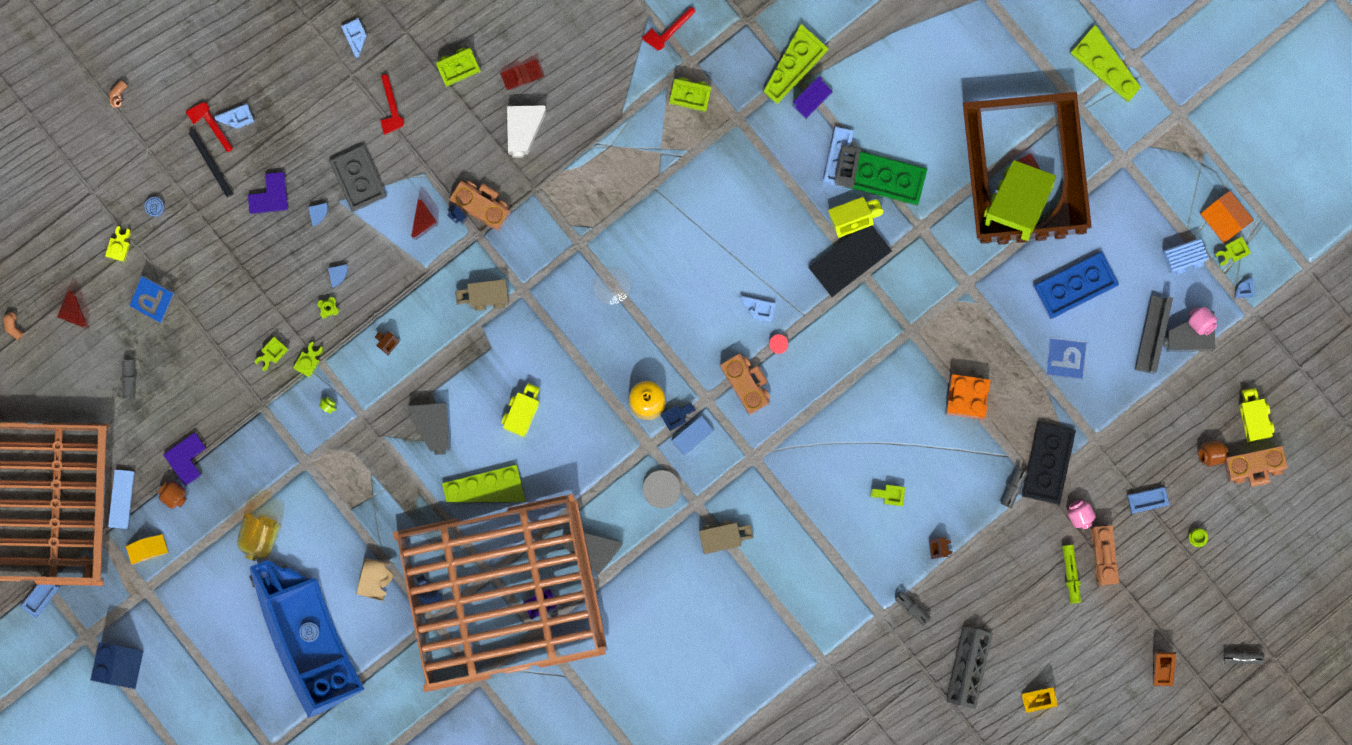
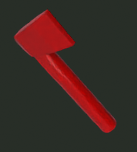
M689 7L660 37L651 28L641 39L655 50L661 51L665 47V42L696 10L693 7Z
M383 74L381 79L392 118L380 120L383 133L386 135L402 128L405 123L403 118L399 117L388 74Z
M202 102L185 112L193 124L204 117L226 152L232 151L233 147L209 113L210 107L207 103Z

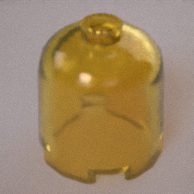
M245 513L237 539L238 549L246 554L245 558L256 561L257 558L268 557L274 548L282 524L260 516V519L253 517L252 513Z

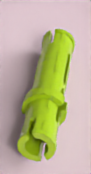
M1074 545L1062 546L1067 583L1065 584L1068 587L1069 603H1081L1079 588L1081 581H1078Z

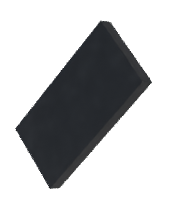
M869 226L852 233L808 267V269L830 297L833 298L890 254L892 250L875 228Z
M1038 422L1022 497L1060 505L1076 430Z

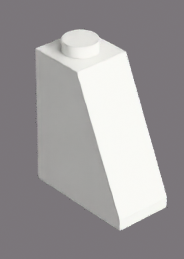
M507 106L509 155H512L514 158L524 157V154L529 153L545 117L546 106Z

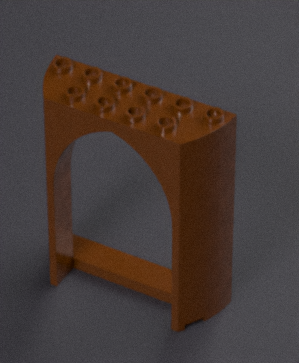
M1077 92L963 102L976 234L980 244L997 242L998 245H1005L1013 240H1016L1017 243L1028 242L1021 239L1023 231L993 220L989 226L985 225L986 217H984L987 206L991 207L992 205L990 203L992 194L988 183L981 112L1054 105L1062 173V190L1055 210L1044 222L1034 228L1030 239L1035 238L1036 241H1045L1048 237H1054L1056 240L1065 239L1067 235L1087 234V230L1092 228Z

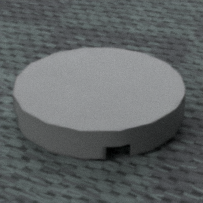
M658 470L651 473L643 484L645 500L656 508H668L674 505L681 494V485L678 478L666 470Z

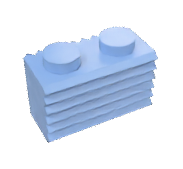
M1201 238L1163 251L1170 274L1174 272L1176 275L1187 272L1186 268L1192 266L1194 269L1205 266L1204 262L1209 259Z

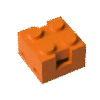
M952 374L950 377L946 415L984 420L986 418V403L991 380Z

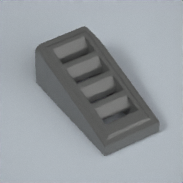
M842 145L835 185L849 188L854 187L861 148ZM844 153L853 154V155H856V156H855V157L844 156ZM843 161L853 162L854 165L843 163ZM841 169H848V170H853V171H852V172H847V171H842Z

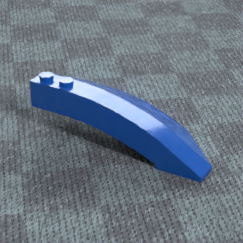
M266 560L250 566L251 575L277 654L306 715L310 718L364 691V687L338 637L324 602L318 580L312 577L309 579L300 575L297 571L289 568L284 569L274 565V562ZM311 622L318 626L320 634L317 640L307 642L300 637V628L305 623Z

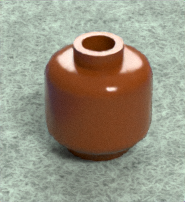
M1220 440L1205 442L1198 450L1200 462L1208 467L1223 464L1226 461V456H1228V448Z
M174 480L166 481L158 491L159 500L170 509H174L177 506L181 508L187 500L185 497L187 491Z

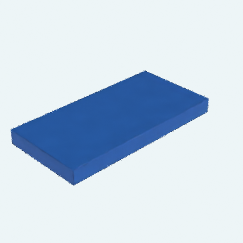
M1101 251L1033 285L1051 320L1119 286V283Z

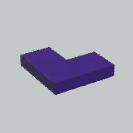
M285 173L265 174L267 193L248 195L249 213L259 214L288 211Z
M193 433L164 454V457L185 486L202 476L191 461V459L206 450V447L196 433Z

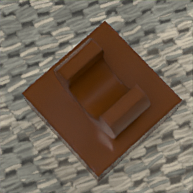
M379 331L375 336L379 341L376 346L387 356L400 342L389 331L385 335Z
M946 537L929 540L931 559L949 557L948 555L953 552L948 551L947 544H950L951 541L946 540Z

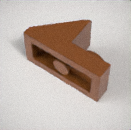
M1156 652L1153 655V685L1173 686L1176 652Z

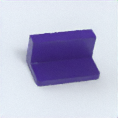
M821 76L793 102V107L805 119L833 93L822 81L823 78Z

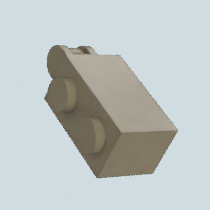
M506 279L467 284L468 289L455 291L456 304H470V308L475 309V311H485L486 307L494 306V309H503L505 305H509ZM463 294H469V300H464Z
M732 520L721 522V526L715 528L713 524L703 526L702 530L699 531L704 555L741 547V541L754 538L751 525L738 527L737 523H732ZM744 530L746 537L740 538L739 531Z

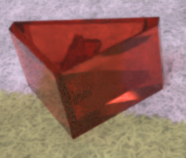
M419 199L417 201L411 234L413 240L419 239L438 225L426 205Z
M72 291L67 292L57 317L83 329L89 328L75 293Z

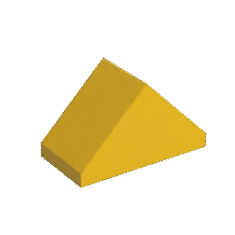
M163 534L140 539L126 546L131 565L169 553Z
M1054 687L1022 694L1026 713L1058 706Z

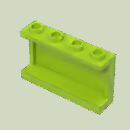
M1013 160L1011 166H1007L1005 169L1004 180L999 181L998 193H994L991 198V207L987 206L985 210V225L989 226L992 220L1023 231L1021 239L1029 241L1054 188L1056 175Z

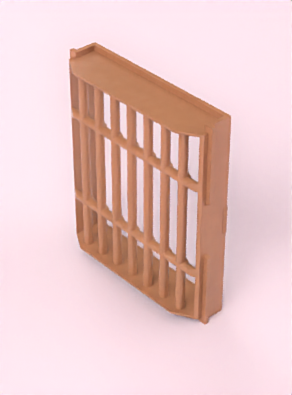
M1 422L0 429L55 430V442H0V449L54 450L53 462L0 461V469L54 470L53 481L0 480V488L53 489L52 500L0 499V507L52 508L51 520L0 519V526L51 527L50 539L0 538V546H50V558L0 557V565L50 566L49 577L0 576V581H35L37 585L104 586V578L101 577L106 436L107 432H110V424L46 422L42 424H27L26 422ZM63 430L98 431V444L62 443ZM62 451H97V463L62 462ZM61 470H97L96 482L61 481ZM60 489L96 490V501L60 500ZM60 508L95 509V520H59ZM59 527L95 528L94 540L59 539ZM58 547H94L93 559L58 558ZM57 566L93 567V578L57 577Z
M574 494L509 507L507 512L465 521L453 519L393 532L394 540H397L426 682V684H423L424 692L490 679L491 675L503 672L508 674L527 670L532 666L538 665L540 668L605 655L606 651H608L577 498H574ZM567 504V515L529 522L527 512ZM517 514L520 515V525L454 539L449 538L448 529ZM566 522L570 524L571 534L538 541L532 540L531 530ZM441 532L442 541L407 548L406 538ZM523 532L524 544L453 558L452 547ZM573 541L575 553L536 560L535 549ZM444 549L446 560L411 567L409 556ZM527 551L528 563L457 577L455 566ZM577 560L579 572L540 580L539 568ZM448 568L450 579L415 586L413 575ZM531 570L532 582L461 597L459 585ZM581 579L583 591L544 599L543 587ZM448 587L452 588V599L424 605L418 604L417 594ZM535 589L537 601L466 616L464 614L463 604ZM585 598L587 610L548 618L547 606ZM455 606L457 618L422 624L420 613ZM539 609L541 620L468 634L467 623ZM589 618L591 629L552 637L551 625ZM459 625L461 637L426 644L424 632ZM541 627L543 629L544 639L472 654L471 642ZM593 637L596 649L556 657L554 645ZM463 644L465 656L430 663L428 651ZM546 647L548 659L476 674L475 661ZM467 663L469 676L434 683L432 670Z

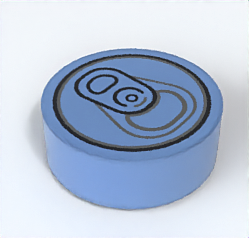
M157 197L149 198L144 206L147 214L152 217L160 216L165 208L164 203Z
M308 622L301 626L299 633L304 641L313 642L319 637L320 630L316 624Z

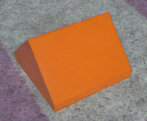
M1231 191L1200 213L1223 244L1254 221Z

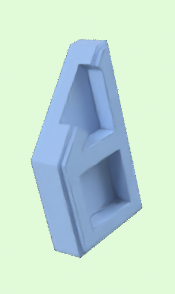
M357 18L341 26L356 58L360 56L367 37Z
M247 104L214 116L216 121L235 129L254 122Z
M741 296L740 299L752 318L772 322L776 303Z

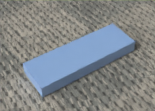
M835 126L823 180L824 183L835 185L842 145L851 146L854 130Z
M115 470L108 524L110 528H129L135 477L134 471Z

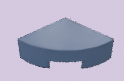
M323 203L308 207L312 225L320 224L328 212V204Z
M348 265L328 268L332 288L343 282L348 273Z
M1248 278L1239 284L1235 291V299L1255 297L1253 278Z

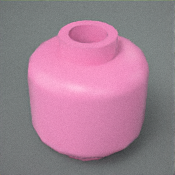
M1196 307L1189 313L1191 317L1188 323L1199 335H1209L1216 329L1217 318L1207 307Z
M1081 499L1071 503L1067 511V515L1075 528L1082 527V529H1087L1093 525L1092 521L1096 517L1090 503Z

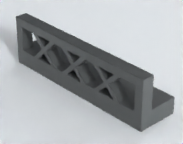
M1151 296L1135 367L1136 371L1153 375L1157 372L1173 301L1172 297L1161 298Z
M963 627L947 697L948 703L976 709L993 633ZM981 635L985 636L983 645L980 644ZM979 655L980 661L976 664V657ZM975 673L976 679L975 682L972 683V675ZM971 692V701L967 703L968 694Z

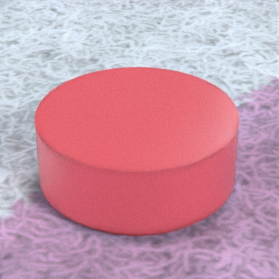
M774 335L770 339L769 348L775 354H782L788 348V340L783 335Z

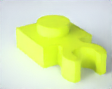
M117 226L115 230L117 238H110L105 256L125 262L130 243L125 242V240L130 237L131 230L127 229L126 234L121 235V227Z

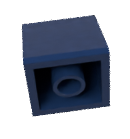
M98 642L90 681L136 689L144 651Z

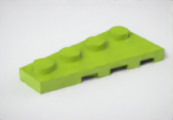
M800 24L763 93L778 105L829 51V48Z
M1096 25L1070 53L1071 56L1127 103L1140 90V85Z
M517 465L442 483L447 503L526 502Z

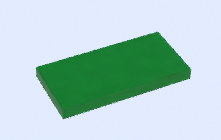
M860 151L854 187L850 189L918 206L927 168Z

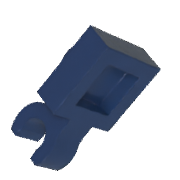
M452 204L447 209L449 212L447 216L455 224L459 222L463 225L468 220L458 205L454 206Z
M690 403L680 410L676 405L660 415L671 432L686 423L684 417L696 410Z
M424 575L417 578L419 585L428 584ZM438 590L418 594L423 605L443 601Z

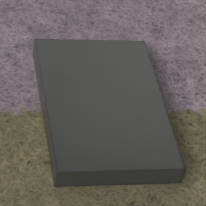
M364 145L329 160L352 213L387 197Z

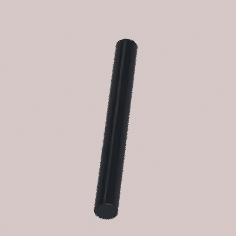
M196 130L190 131L188 134L227 198L232 196L233 192Z

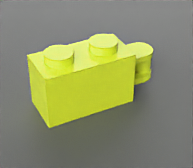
M864 197L854 199L851 202L828 210L831 224L838 238L874 225L873 218L882 215L884 212L879 200L874 199L866 202Z
M528 383L523 394L517 393V396H512L509 403L511 410L509 414L505 413L501 424H504V430L523 438L526 437L540 404L536 400L540 391L539 387ZM528 391L534 394L533 398L526 396Z
M1256 388L1242 390L1244 403L1239 405L1247 443L1273 437L1274 425L1272 421H1269L1268 414H1270L1269 404L1265 403V399L1259 400ZM1253 396L1254 401L1249 402L1248 397Z

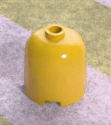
M641 381L635 384L628 397L629 408L639 419L653 420L659 417L666 405V396L662 387L652 381Z

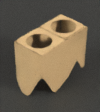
M365 558L356 594L380 601L384 600V596L387 594L382 588L387 586L394 577L384 566L395 563Z

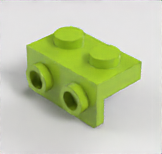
M461 48L456 51L455 55L451 57L449 55L443 56L436 63L446 87L481 72L471 48Z
M683 77L674 79L669 104L706 112L711 93V87L708 86V83L697 81L696 84L689 82V79Z

